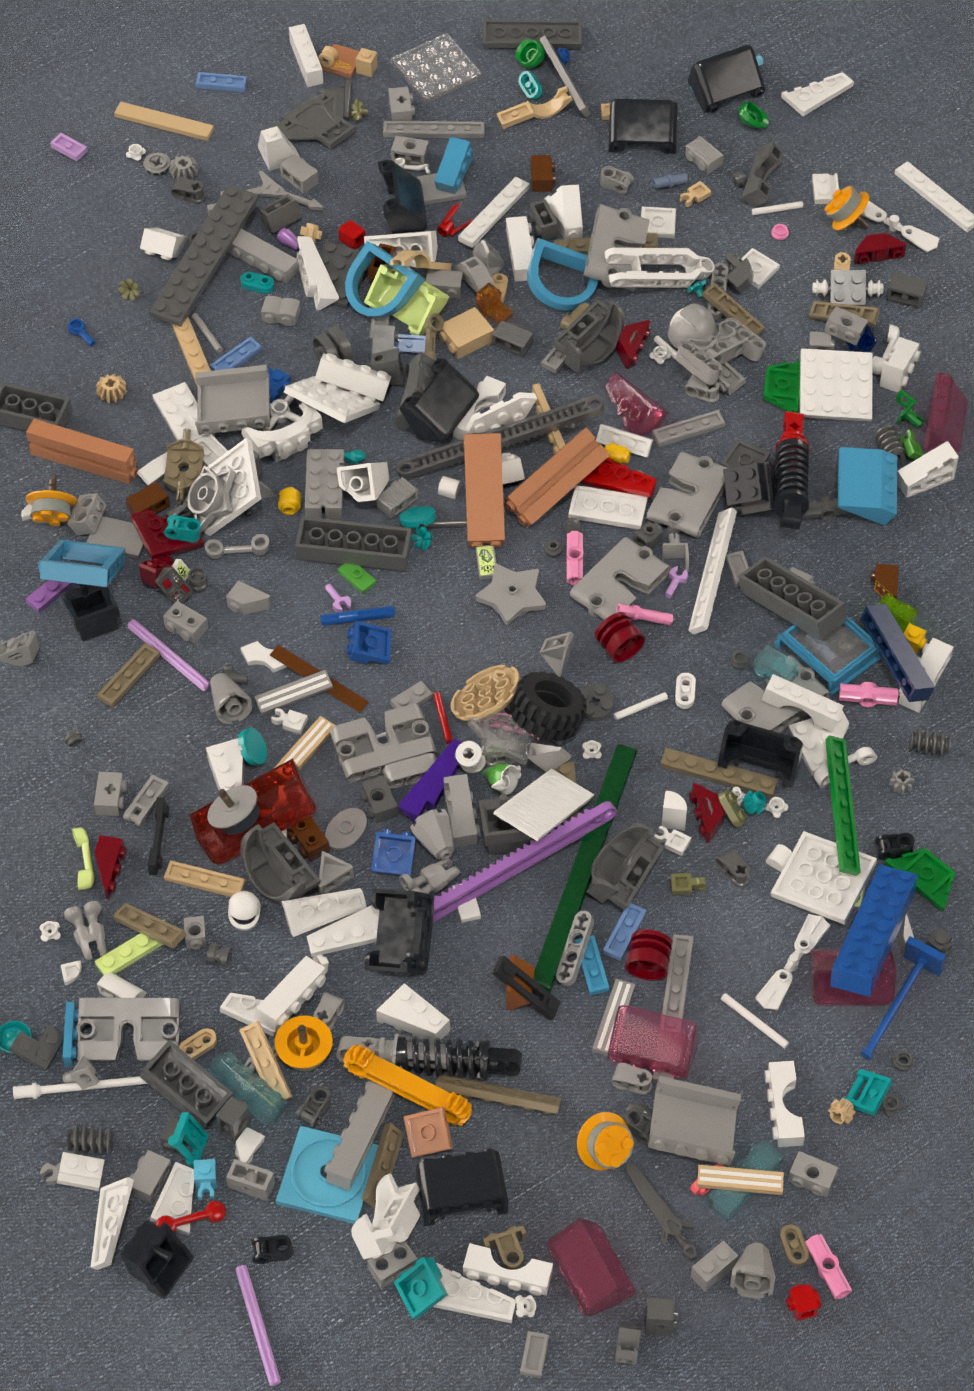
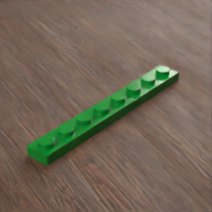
M829 735L825 739L839 872L857 876L861 873L846 739Z

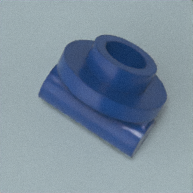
M560 47L556 50L564 66L565 62L570 61V53L566 48Z

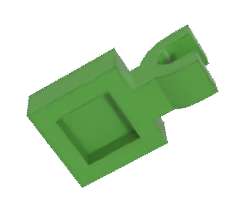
M909 429L907 430L908 437L900 436V439L904 443L907 456L917 460L924 453L920 444L915 440L914 431Z

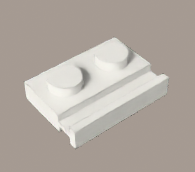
M834 173V175L812 174L815 204H829L834 192L839 189L837 173Z
M211 433L195 441L203 446V465L206 467L228 452Z
M63 1152L57 1184L99 1191L104 1159Z

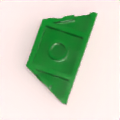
M800 358L798 362L789 364L787 361L780 365L768 366L763 399L785 411L798 413Z
M926 848L916 850L914 853L902 854L901 857L891 860V858L885 860V866L918 874L916 891L941 912L944 911L955 876V872Z

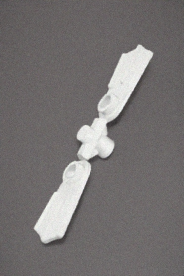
M870 201L861 216L875 222L883 221L889 225L891 232L900 231L903 237L927 253L935 248L937 249L938 237L910 225L902 226L899 223V216L892 215L888 218L884 210Z
M808 914L794 943L795 951L789 956L784 969L776 971L755 998L764 1009H779L792 982L791 973L798 969L799 960L802 955L810 953L831 926L823 916ZM801 943H806L807 946H806V947H802L800 944H801ZM780 975H785L787 978L781 979Z

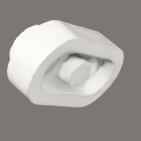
M682 673L676 680L675 703L682 709H688L694 704L696 679L690 673Z

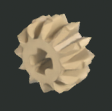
M115 373L112 376L106 374L105 378L100 377V381L96 385L98 397H100L102 402L107 400L108 404L111 401L117 403L118 399L123 400V396L127 393L125 380L122 379L121 375L116 377Z

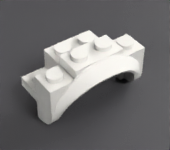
M302 402L299 407L303 415L296 422L274 431H258L246 427L242 429L241 433L244 438L252 441L253 450L259 454V458L271 454L274 460L278 462L308 447V442L311 441L310 434L323 429L321 415L314 407Z
M391 1173L381 1178L376 1188V1206L373 1223L370 1222L367 1214H365L354 1223L351 1231L363 1259L371 1257L375 1259L383 1254H388L393 1251L397 1242H403L409 1238L420 1217L414 1203L415 1197L420 1190L417 1183L397 1187Z

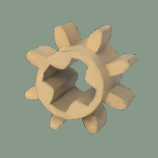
M307 223L306 227L301 226L300 234L304 235V237H311L315 243L316 239H321L322 231L318 230V225Z
M844 1098L840 1101L835 1099L830 1104L831 1107L828 1110L831 1119L839 1125L844 1121L849 1124L853 1119L852 1116L856 1113L853 1104Z

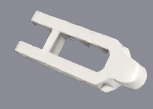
M610 248L604 252L606 263L631 264L632 271H626V273L610 274L609 281L612 287L687 288L695 280L709 278L715 269L711 259L698 256L689 248ZM640 264L682 265L686 273H679V271L675 273H663V271L647 273V271H641Z

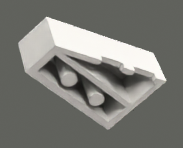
M901 337L898 338L893 346V352L889 353L887 357L889 358L888 362L884 361L880 387L899 392L902 387H906L909 379L907 376L912 374L915 367L914 361L918 362L921 351H918L920 343Z
M947 441L898 470L897 485L907 498L951 481L955 478L959 456Z
M238 738L206 747L208 762L218 790L224 789L227 791L233 787L244 785V758L241 755L240 750H242V747L238 744Z

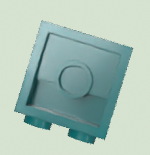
M419 1258L415 1261V1265L412 1268L403 1271L399 1275L400 1277L393 1282L412 1319H418L448 1295L440 1280L443 1275L434 1258Z

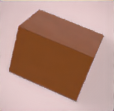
M511 955L510 961L534 979L535 967L519 957ZM515 975L514 980L532 994V988ZM507 985L506 1010H513L530 1003L512 987Z

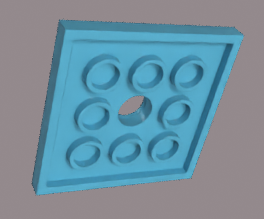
M300 1126L276 1198V1204L354 1224L360 1218L365 1201L362 1200L378 1145L372 1143L350 1191L327 1183L326 1178L321 1175V1171L326 1167L327 1162L333 1160V1151L336 1144L340 1145L342 1141L341 1136Z

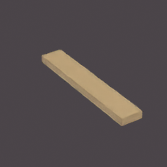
M120 102L114 112L116 118L205 141L209 140L214 131V125L125 102Z

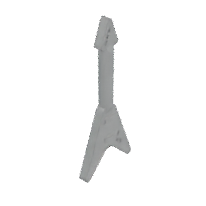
M259 171V176L263 185L246 190L258 194L259 197L282 198L289 194L297 203L307 206L309 210H323V206L315 199L311 201L286 192L262 171Z

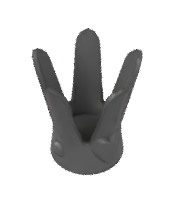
M181 499L172 510L165 513L166 517L178 515L187 507V504L184 503L175 509L181 503ZM189 512L180 516L189 517L192 513Z

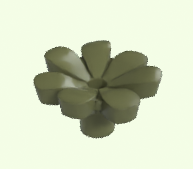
M357 99L352 104L353 111L350 112L353 122L360 121L362 115H368V109H363L364 103Z
M132 278L127 279V281H120L122 287H119L118 291L124 293L122 298L127 300L129 297L131 301H134L140 295V291L137 290L139 284L133 283Z

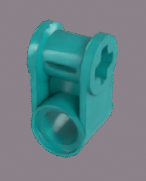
M170 515L168 517V527L164 531V535L167 538L190 543L197 542L200 539L201 522L198 519L178 515Z

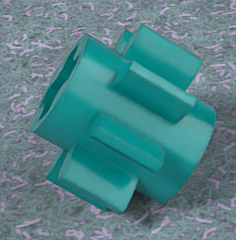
M750 790L742 799L744 801L743 808L749 814L756 812L760 815L767 806V799L760 791L753 793Z

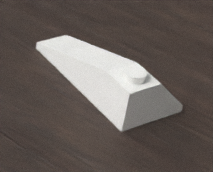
M436 230L364 236L365 243L369 241L377 246L382 243L396 247L397 255L403 250H419L427 253L431 262L436 260L438 248ZM414 259L412 260L410 265L412 267H416Z

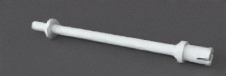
M140 1076L99 1080L98 1084L83 1090L148 1083L140 1078ZM35 1082L32 1085L13 1086L14 1100L31 1097L38 1099L41 1094L80 1091L82 1089L77 1083L40 1086Z

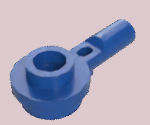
M74 318L69 322V333L80 335L89 346L95 344L93 338L85 331V324L81 319Z

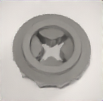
M152 153L144 159L143 165L146 172H151L152 175L155 173L160 175L161 172L166 173V170L170 168L171 162L166 154Z

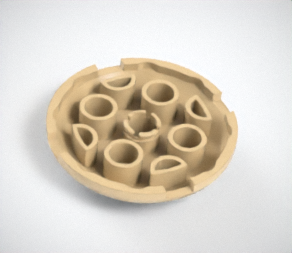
M506 665L492 666L478 672L465 682L467 685L461 691H456L451 701V711L458 719L469 722L485 720L498 714L512 702L517 684L521 679L519 672L515 667L507 668Z

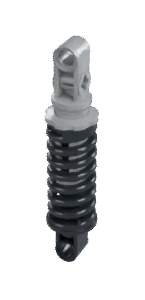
M395 1034L393 1040L344 1036L340 1039L337 1050V1059L344 1063L345 1053L353 1045L358 1046L361 1044L363 1047H368L369 1050L374 1051V1055L408 1072H411L412 1068H414L415 1073L420 1074L425 1068V1072L428 1075H431L434 1069H436V1073L440 1076L445 1073V1070H447L449 1076H454L458 1070L459 1076L465 1077L469 1071L470 1077L475 1078L477 1076V1078L487 1080L489 1074L518 1075L522 1062V1053L514 1048H493L489 1040L476 1041L475 1047H478V1049L474 1050L472 1040H469L466 1049H463L461 1039H458L455 1048H452L451 1039L449 1038L445 1040V1044H440V1038H435L434 1044L429 1043L428 1037H424L423 1043H419L417 1036H413L412 1042H410V1036Z

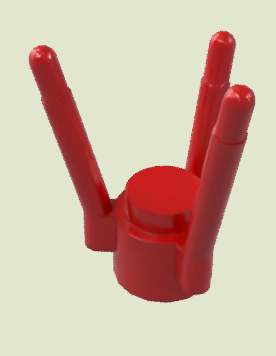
M460 203L450 208L441 224L437 227V231L441 236L447 237L450 235L453 237L455 233L464 229L473 221L472 219L454 229L455 225L450 219L460 207Z

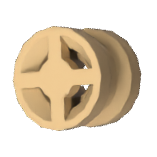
M325 46L318 57L320 64L325 67H331L334 64V60L338 57V52L331 46Z

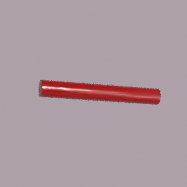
M436 692L433 694L444 740L446 744H450L453 740L441 693Z

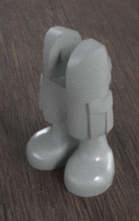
M448 858L420 870V876L412 878L408 874H402L399 879L403 889L406 891H417L427 894L431 892L438 893L459 876L460 870L456 866L450 868L453 861ZM424 883H425V884H428V885H426L425 887H423V888H421V889L419 888V887H420L421 885H423Z
M90 901L84 905V913L89 927H85L82 910L79 907H70L64 912L65 919L76 927L74 937L86 960H93L92 951L89 947L97 944L100 957L106 955L104 927L97 921L102 909L98 901Z

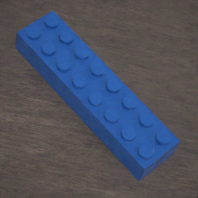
M879 864L832 967L831 987L868 997L871 996L916 893L918 874Z

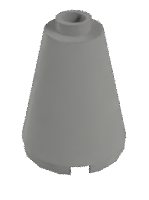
M218 673L214 675L210 680L215 714L218 720L225 724H233L232 721L238 720L240 722L244 720L252 710L250 696L226 674Z

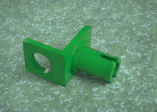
M901 389L895 400L906 409L900 414L896 423L899 425L903 420L907 419L919 429L925 422V419L913 411L917 401ZM901 396L905 397L908 400V403H905L902 400Z

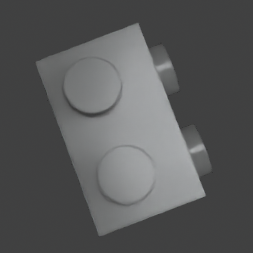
M728 362L722 364V370L718 378L719 389L732 395L746 383V380Z

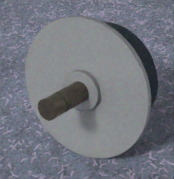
M246 785L236 786L227 791L220 789L218 791L219 796L210 806L207 815L209 823L215 828H222L225 834L236 835L249 829L259 817L260 808L256 804L257 793L252 787Z

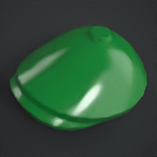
M526 39L518 46L515 57L523 67L534 68L543 61L545 48L540 41Z
M751 101L745 102L740 106L739 118L743 124L759 129L767 128L769 119L762 109Z

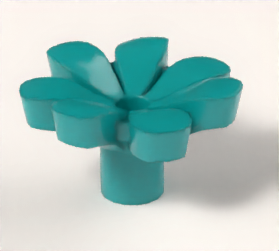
M706 279L687 287L686 292H696L698 298L701 297L703 293L702 288L707 282Z
M417 527L415 529L416 534L412 535V539L417 541L414 546L417 549L421 547L425 551L432 544L433 534L427 532L426 527Z

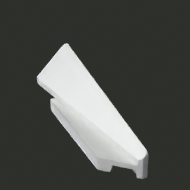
M298 236L297 241L300 251L297 253L296 259H298L306 297H314L316 310H321L336 302L339 296L312 238Z

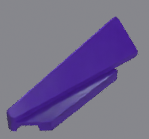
M453 739L399 803L400 810L414 824H416V818L422 815L425 809L430 811L437 807L444 795V777L455 776L461 765L457 762L455 753L459 744L463 742Z

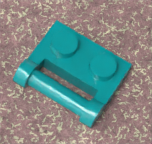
M859 1069L856 1074L857 1078L844 1099L849 1100L853 1104L854 1110L875 1116L892 1085V1079ZM868 1081L858 1100H855L863 1083Z
M182 1112L174 1135L168 1139V1144L180 1152L190 1167H194V1160L201 1159L209 1134L189 1112ZM183 1140L193 1149L192 1153L182 1143Z

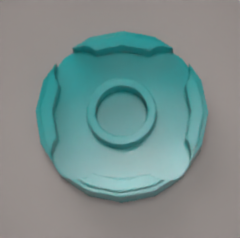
M428 506L413 507L403 511L399 515L402 526L417 528L419 524L427 526L433 523L436 519V512L434 508Z
M249 727L242 730L238 736V744L242 747V750H240L241 755L252 766L264 763L267 759V748L263 737L255 728Z

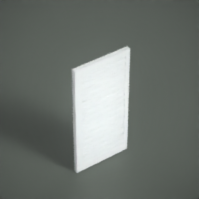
M551 768L495 810L494 815L538 841L594 797V794Z

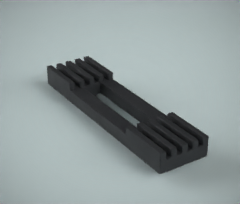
M157 797L156 829L153 848H150L149 875L157 876L158 868L162 869L163 859L162 855L160 856L164 822L165 816L169 817V804L166 806L165 797Z
M500 956L492 974L534 1005L535 1009L548 1020L554 1019L561 1002L507 957ZM516 975L529 987L536 991L540 995L539 998L541 999L536 998L527 989H525L516 980H514V976Z

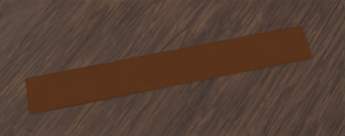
M277 645L270 654L271 657L303 677L320 672V670L280 645ZM329 677L333 688L326 692L361 713L369 701Z

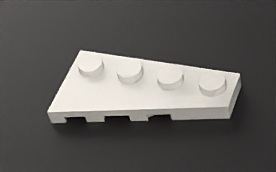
M842 72L824 78L822 82L815 81L809 83L807 87L801 88L800 86L794 88L792 92H782L781 98L799 114L805 116L853 87L854 81Z
M361 888L282 901L290 933L293 937L367 908Z
M373 905L308 935L307 941L311 957L376 942L379 910L374 909Z
M129 1177L102 1187L100 1190L91 1268L95 1270L110 1266L112 1263L134 1180Z
M436 1263L443 1275L440 1280L448 1295L433 1307L512 1323L516 1306L515 1299L492 1288L488 1289L480 1285L479 1282L471 1281L461 1276L460 1273L445 1269L443 1265Z

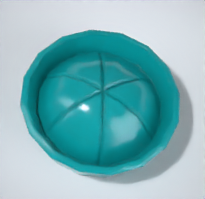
M10 1021L0 1027V1049L6 1053L14 1054L9 1049L17 1035L21 1031L31 1037L30 1028L21 1021Z

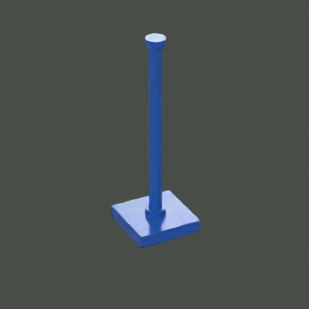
M909 936L905 945L904 958L915 963V966L867 1047L862 1049L860 1054L864 1058L872 1059L873 1051L922 968L940 977L944 971L946 954Z

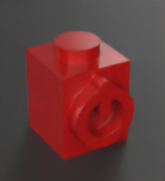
M798 1284L789 1290L786 1303L789 1311H793L796 1321L817 1316L818 1309L821 1308V1300L815 1288H811L810 1284Z

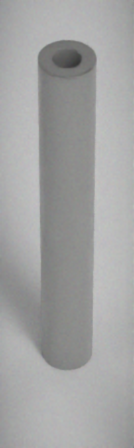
M194 313L192 319L216 352H222L223 348L200 316Z

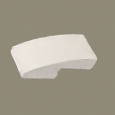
M167 453L157 457L138 470L137 474L147 485L160 481L165 475Z

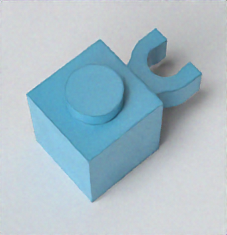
M215 1159L194 1160V1181L196 1190H198V1200H203L202 1195L205 1192L210 1193V1200L215 1199L213 1190L217 1189Z

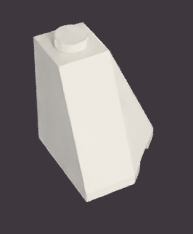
M277 126L261 131L258 149L269 171L280 168V164L292 155L296 154L299 156L296 148Z
M579 185L560 186L556 189L557 192L554 195H548L544 199L548 202L558 222V232L564 239L582 238L583 226Z
M387 462L337 468L339 487L351 494L357 502L377 500L389 482Z

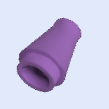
M281 229L277 235L279 243L299 251L297 237L290 229Z

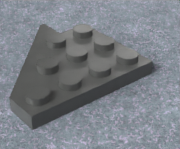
M326 241L319 255L339 296V299L331 305L347 309L350 303L346 296L345 281L347 273L360 251ZM368 267L360 277L358 288L368 272Z

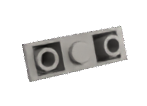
M476 256L453 267L454 271L463 272V280L480 296L496 290V286L485 264Z
M32 630L18 637H13L8 641L1 642L0 662L20 667L33 663L39 650L36 632Z

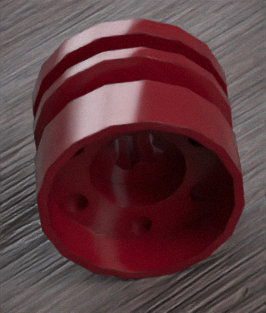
M625 612L614 613L607 617L595 631L596 640L606 649V652L616 663L632 658L641 650L645 643V636L634 626V623Z
M650 929L635 931L631 935L630 952L627 955L625 969L629 974L639 979L648 981L664 979L668 972L673 941L669 936L659 931Z

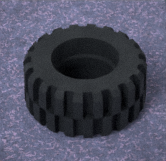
M536 671L523 676L519 680L514 698L509 704L512 718L515 722H518V726L521 729L524 728L528 734H533L536 738H544L546 741L555 740V742L569 739L575 735L587 709L585 697L581 694V690L578 687L576 688L571 681L568 682L562 676H556L554 673L548 674L545 671H540L539 673Z

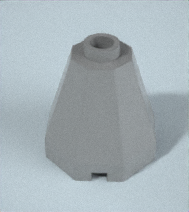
M433 809L418 816L415 820L416 825L412 824L410 828L417 841L436 859L445 860L450 858L455 850L451 820L445 809H441L442 812Z
M761 1243L747 1245L732 1269L730 1287L733 1290L736 1287L738 1289L737 1293L740 1296L761 1299L764 1298L766 1293H768V1296L773 1294L776 1276L767 1247Z

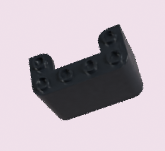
M489 1148L482 1152H465L458 1156L445 1155L433 1160L425 1158L416 1165V1180L420 1189L419 1198L424 1226L435 1225L434 1220L439 1216L441 1219H445V1214L487 1208V1212H491V1208L497 1210L498 1215L508 1213V1196L500 1153Z

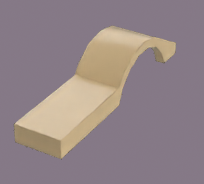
M565 86L559 88L554 98L544 104L535 105L527 101L496 114L502 128L505 129L533 117L540 119L552 117L559 113L573 99L571 95H567L568 88Z
M403 250L390 260V265L399 266L400 260H402L401 266L410 267L414 259L418 268L451 271L452 266L451 263L431 262L427 253L419 250Z

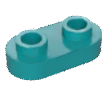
M529 71L522 72L518 79L520 87L528 98L537 100L542 94V86L533 73Z
M246 272L240 277L241 286L247 290L268 294L275 288L274 280L270 276Z

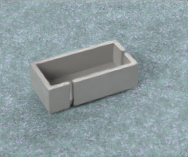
M307 449L305 517L322 518V507H325L326 519L343 521L344 490L339 487L337 468L345 467L344 449Z

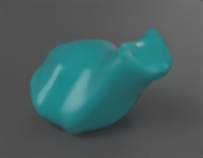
M362 450L344 452V460L352 465L366 459V454Z

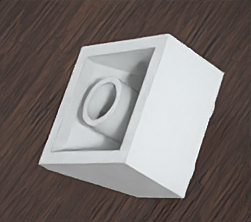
M144 228L140 249L146 250V254L155 255L157 253L161 255V258L171 260V258L179 256L188 237L160 228Z

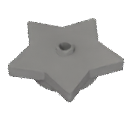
M203 466L201 475L193 482L188 497L184 500L183 504L186 503L187 507L194 513L195 519L201 522V532L208 527L216 516L232 512L229 492L236 475L235 471L229 469L216 474L212 469Z
M495 564L492 583L476 594V601L493 607L500 614L506 625H509L514 619L529 611L546 609L545 601L536 590L539 569L514 572Z

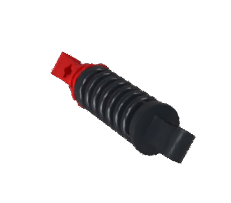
M785 411L783 419L784 433L775 447L776 486L774 509L781 516L780 527L799 530L802 516L809 509L808 456L810 448L803 435L804 414Z

